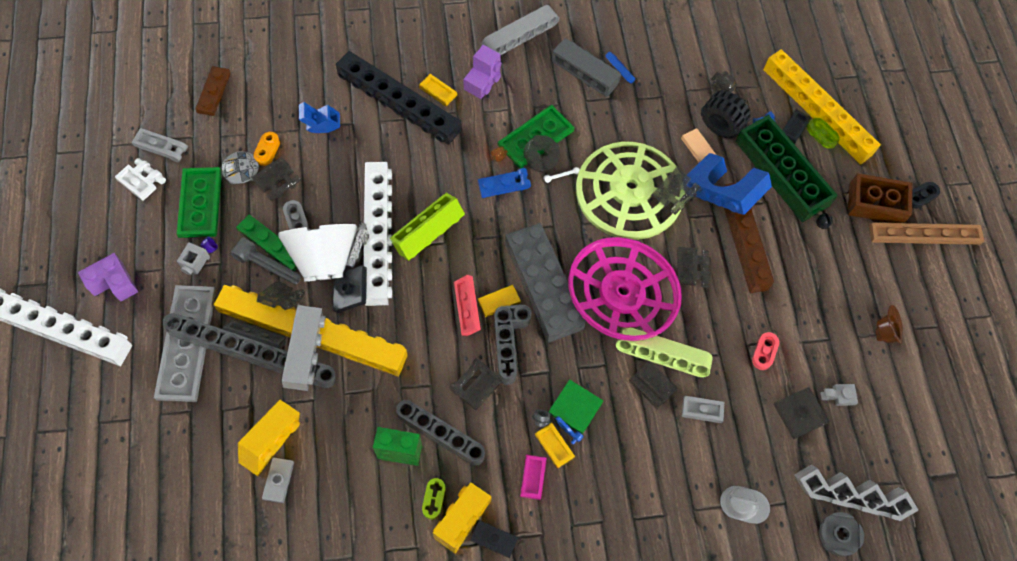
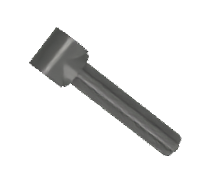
M241 237L230 252L231 256L242 263L252 261L294 285H297L301 280L300 274L257 252L255 245L246 238Z

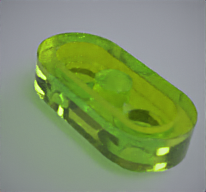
M813 118L807 126L808 132L823 147L831 149L838 144L840 140L838 133L823 119Z

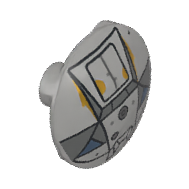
M235 152L229 155L222 164V174L230 184H242L257 178L259 164L251 153Z

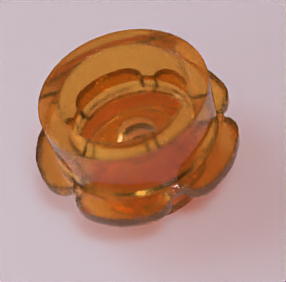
M503 146L490 152L492 155L491 159L496 160V162L504 160L507 150Z

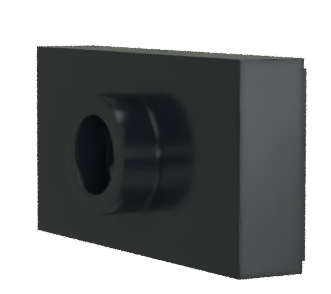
M479 520L470 541L510 559L518 537Z

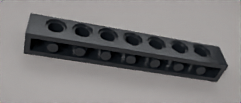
M348 51L336 63L337 74L342 80L349 81L355 88H360L369 97L377 99L383 106L393 109L397 115L407 118L411 124L421 127L425 133L435 136L438 141L449 145L461 132V120L351 51Z

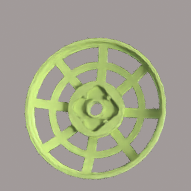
M617 142L601 147L585 160L578 173L576 182V196L583 214L596 228L614 237L639 240L658 235L675 222L684 204L685 190L682 176L677 166L664 153L643 143ZM636 147L638 151L637 153L625 152L615 155L610 149ZM645 150L656 154L667 162L669 166L661 167L656 161L644 155ZM603 152L608 157V159L601 163L596 172L585 171L591 160L598 154ZM634 157L635 162L634 165L624 166L619 159ZM642 160L653 165L656 170L648 172L642 168ZM611 162L617 168L612 175L602 173L604 168ZM674 172L680 185L679 197L669 193L670 185L667 173ZM662 176L664 190L654 187L653 178ZM583 178L594 179L593 189L596 199L588 204L584 199L582 191ZM599 180L610 182L609 192L601 194ZM634 183L636 188L631 189L627 184ZM652 194L662 197L659 204L653 209L648 203ZM614 198L618 203L622 204L621 211L614 209L606 201ZM667 200L676 203L677 207L672 215L665 222L659 224L655 214L664 207ZM601 205L607 212L618 217L616 228L601 221L591 210ZM640 205L645 211L640 214H628L629 207ZM648 218L653 227L643 231L623 230L626 220H643Z

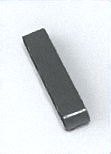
M403 400L397 405L398 417L406 425L471 465H480L484 461L485 449L477 441L409 400ZM405 408H410L412 410V412L409 415L401 414L402 410ZM420 419H428L429 423L421 426L418 424ZM438 429H444L446 434L439 437L435 432ZM457 439L464 442L461 447H454L452 443ZM473 450H478L481 452V456L479 458H472L470 453Z

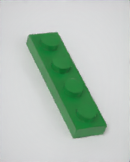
M250 214L236 227L240 233L283 266L292 271L297 269L279 236Z

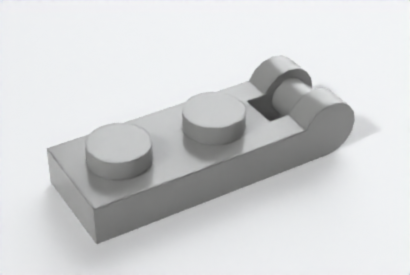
M142 128L139 129L132 141L133 146L170 158L174 162H180L181 154L188 148L181 141Z

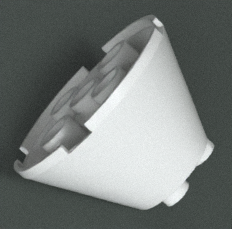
M356 224L319 226L320 229L312 230L307 229V227L279 232L278 236L302 274L304 282L329 280L331 276L332 279L343 277L357 232Z

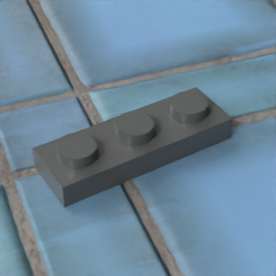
M231 320L223 327V330L279 349L286 344L287 336L236 320Z

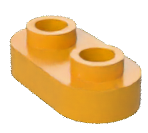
M264 133L254 151V159L261 166L269 165L274 159L280 145V140L276 133Z

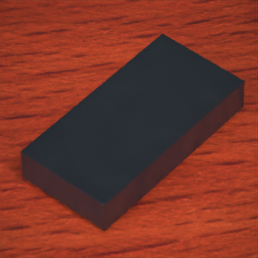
M797 109L782 130L794 145L812 118Z

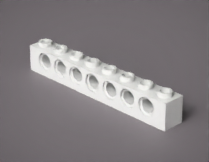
M365 162L364 266L367 267L365 306L389 305V298H392V287H389V281L392 280V269H389V263H392V252H389V246H392V242L389 239L392 236L389 235V229H392V218H389V212H392V201H389V196H392V185H389V180H392V169H388L387 162ZM377 214H382L380 217H375ZM378 230L382 231L380 234H375ZM377 247L382 248L380 251H375L374 249ZM378 264L383 265L381 268H374ZM376 282H382V285L374 286Z
M0 288V304L3 303L0 306V321L118 366L122 365L133 346L127 340L128 337L117 332L115 335L110 333V330L105 327H93L92 323L84 319L77 321L74 316L64 312L61 315L52 307H40V304L33 300L24 301L21 296L11 293V295L5 294L6 292ZM110 341L106 347H103L106 342Z

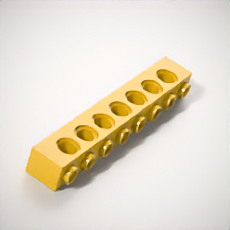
M782 49L768 58L763 70L860 165L874 155L881 144Z

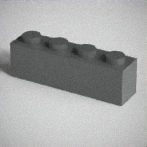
M564 38L553 50V63L604 96L608 97L619 84L621 73L605 64L601 59L591 55L587 50L580 48L574 42Z

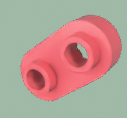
M766 332L762 334L757 342L752 363L759 370H767L773 364L779 347V339L775 334ZM759 359H763L764 363H761Z

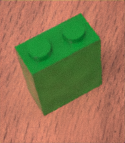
M377 427L373 449L380 460L418 466L422 442L420 434Z

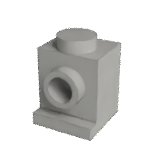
M188 242L177 263L181 267L180 270L185 274L191 275L195 273L198 275L205 262L210 259V256L206 249Z

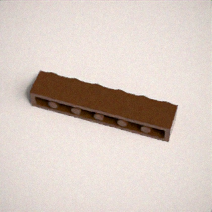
M736 183L725 184L724 187H725V186H730V185H733V184H736ZM724 208L749 293L768 291L774 283V279L752 209L745 215Z

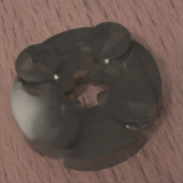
M536 135L525 145L523 155L528 162L527 165L532 170L545 172L552 169L558 163L560 146L548 136ZM543 150L546 156L541 158L538 151Z

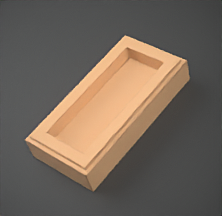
M697 128L682 135V141L698 163L709 153L716 155Z

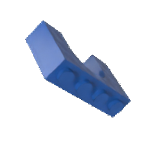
M709 153L682 179L684 190L688 195H693L742 215H745L772 187L769 173L753 168L736 184L725 187L715 186L714 184L727 172L724 157Z

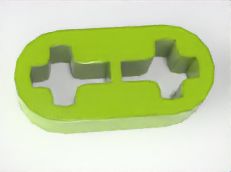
M439 478L431 479L425 491L422 512L429 520L437 519L442 511L446 487ZM438 483L439 488H442V490H439L436 497H433V489L430 488ZM432 501H435V508L438 510L429 515V511L426 508L431 506Z

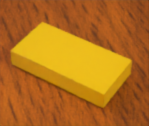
M429 74L419 84L421 90L445 107L457 96L455 90L432 74Z
M511 285L478 298V303L484 316L488 317L495 314L498 307L518 305L521 303V300L514 286Z
M553 423L535 433L536 438L557 469L575 458V455Z

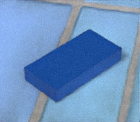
M608 52L605 55L629 83L636 80L612 52Z

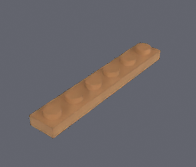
M871 223L869 225L871 242L981 245L984 242L981 225Z

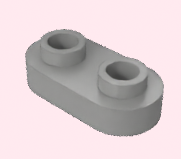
M295 200L286 202L283 206V212L289 229H296L298 226H302V228L307 227L308 229L309 226L301 204Z

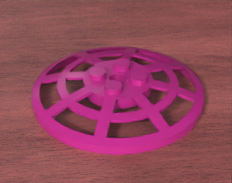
M620 237L597 240L579 252L570 268L568 288L575 308L592 327L610 337L628 341L653 338L664 332L678 315L682 294L675 271L661 254L639 241ZM618 246L630 248L631 251L628 258H606L602 248ZM595 251L599 261L588 270L587 274L578 270L577 266L582 259ZM638 252L651 258L663 271L653 275L646 267L636 262ZM609 264H625L626 267L625 270L612 271ZM601 267L606 274L602 282L592 278L595 271ZM633 268L642 272L647 279L641 281L632 273ZM574 276L584 281L586 302L579 303L575 296L573 288ZM666 277L672 287L673 304L661 302L662 295L658 282ZM589 284L599 289L600 298L592 300ZM652 285L655 300L646 298V287ZM618 289L625 290L627 295L620 294ZM605 304L613 311L611 318L604 315L597 307ZM642 305L652 307L653 310L644 319L637 311ZM592 309L597 316L610 323L609 329L595 322L584 310ZM659 309L671 311L669 318L659 329L654 331L647 324L656 316ZM620 314H631L636 322H620ZM617 326L623 328L640 326L646 332V335L633 336L616 333Z

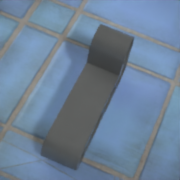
M526 305L501 306L496 309L494 314L498 376L500 382L504 385H511L516 380L517 363L513 329L525 328L530 324L532 312ZM524 314L527 316V318L520 319L518 315ZM505 315L508 319L500 320L498 317ZM506 333L510 337L507 339H503L500 337V335ZM503 352H509L511 356L505 358L501 354ZM506 366H509L510 376H506Z

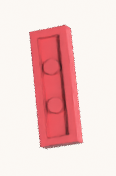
M466 275L454 282L462 336H469L481 330L473 276Z

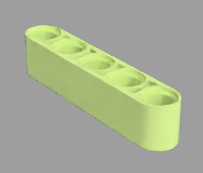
M621 328L619 331L620 334L646 335V332L634 328ZM660 336L639 341L617 339L616 348L623 353L697 377H707L710 374L713 357L709 352Z

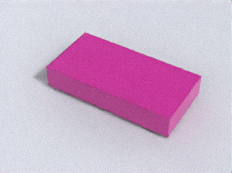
M526 455L520 497L541 500L547 458Z

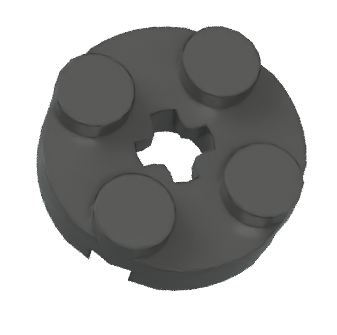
M837 512L822 520L819 536L822 546L826 551L836 556L846 557L854 554L862 547L864 531L861 525L854 520L853 516L844 512ZM839 529H842V532L846 534V537L842 540L837 536Z

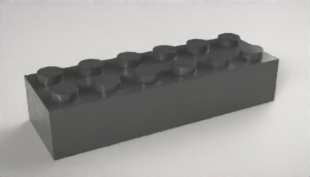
M538 223L506 234L505 246L547 342L549 343L584 330L586 321L573 304L568 281L542 224Z

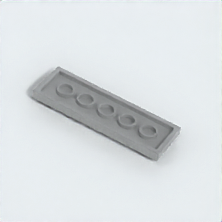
M175 285L170 314H179L210 325L216 296L215 287ZM179 323L171 324L170 328H175ZM198 329L190 330L189 334H195ZM166 332L154 399L159 401L197 402L206 348L172 337Z

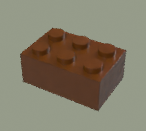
M857 173L849 184L848 215L889 223H905L912 215V183Z

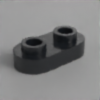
M926 182L913 189L912 208H921L935 200L940 194L939 186L934 182Z

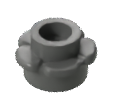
M535 410L534 415L531 417L535 421L534 424L539 427H545L551 423V414L545 410Z

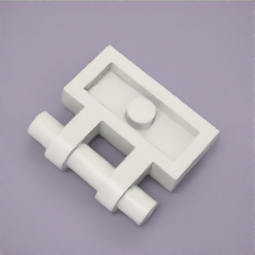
M137 158L134 161V164L137 165L135 168L128 164L115 178L144 201L157 189L153 183L159 182L164 184L166 179L162 176L161 172L151 168L147 161ZM146 172L148 176L144 177L141 174Z

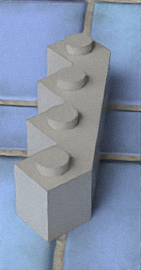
M813 465L794 474L804 493L814 499L851 507L898 521L918 511L908 492L899 487L886 495L883 494L878 484L871 480L854 488L848 476L841 472L825 481L818 468Z

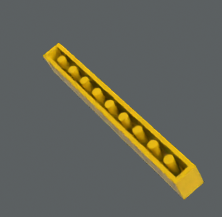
M235 285L231 287L223 286L214 303L219 313L291 338L296 308L285 304V306L280 305L271 298L266 300L255 292H244ZM327 318L324 328H320L319 334H322L321 346H317V348L399 377L408 356L407 350L403 345L387 343L385 339L378 336L375 338L370 337L362 330H357L356 332L345 324L340 323L337 325Z

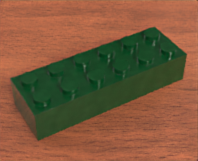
M770 115L740 131L735 141L757 169L769 173L772 187L802 223L831 206L838 196Z

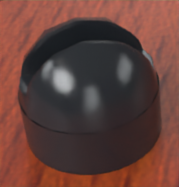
M828 213L819 215L816 220L817 226L821 229H828L833 222L832 216Z

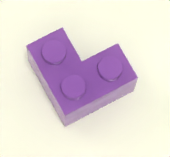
M482 45L473 56V68L463 79L464 90L480 99L485 94L487 95L494 82H498L501 77V54Z
M115 253L78 272L85 287L94 296L109 288L120 301L138 293L124 264Z

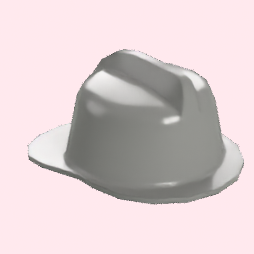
M731 486L721 495V508L727 516L733 519L758 524L764 522L769 516L770 504L767 498L756 490L741 486Z

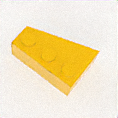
M279 400L238 442V463L256 476H259L289 435L299 427L300 413L282 400Z
M471 482L468 486H463L458 494V500L455 504L452 503L445 513L446 516L442 521L438 522L433 530L434 539L455 554L492 499V496Z

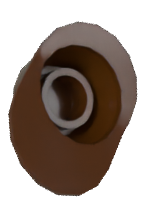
M890 305L888 315L877 321L876 339L885 343L899 342V344H902V320L897 308L894 305Z

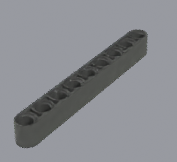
M171 313L163 319V326L172 337L283 374V364L286 362L288 351L179 314ZM179 323L175 328H170L171 324ZM198 329L195 334H189L190 330ZM210 336H217L215 340L208 341V338ZM229 342H236L233 347H226ZM249 348L255 349L252 354L245 353ZM269 354L274 355L272 360H264L265 356ZM317 362V365H313L312 372L315 373L313 385L322 388L332 387L336 381L334 369L320 362ZM323 374L331 375L329 380L321 379Z

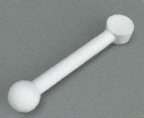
M575 167L573 170L560 174L545 175L544 180L549 183L555 178L573 173L578 174L580 169Z

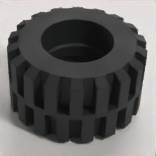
M721 90L714 93L702 107L701 116L705 125L712 132L723 138L728 137L730 139L736 137L750 121L751 112L748 109L749 106L737 94Z

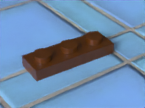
M212 66L195 108L197 113L210 116L215 115L231 74L229 69Z

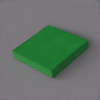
M569 379L549 410V413L554 418L559 416L570 428L583 435L604 400Z

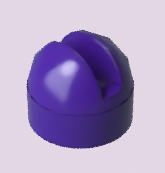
M211 237L204 239L200 245L201 248L206 249L208 254L218 249L216 242Z

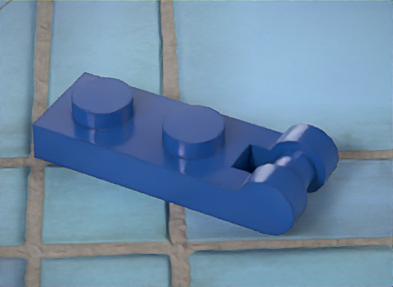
M521 168L515 172L478 179L481 197L486 198L530 188L531 182L527 178V169Z

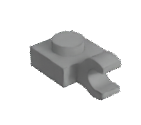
M835 384L833 389H824V392H820L821 400H835L836 406H855L858 404L855 384Z

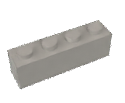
M297 305L282 376L283 388L308 391L309 384L313 385L315 373L312 372V368L318 362L316 348L321 346L322 334L319 333L320 328H324L326 316H323L322 308Z

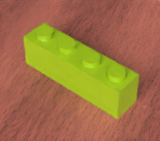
M446 192L389 239L399 255L409 261L426 246H429L438 236L442 235L449 227L457 223L465 213L457 198Z

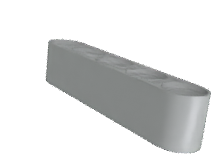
M545 5L488 35L483 39L482 45L502 55L555 26L559 21V16L549 5Z

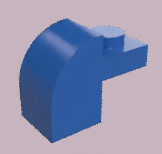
M305 102L299 104V120L306 124L307 131L312 133H329L340 128V112L329 105L316 110Z

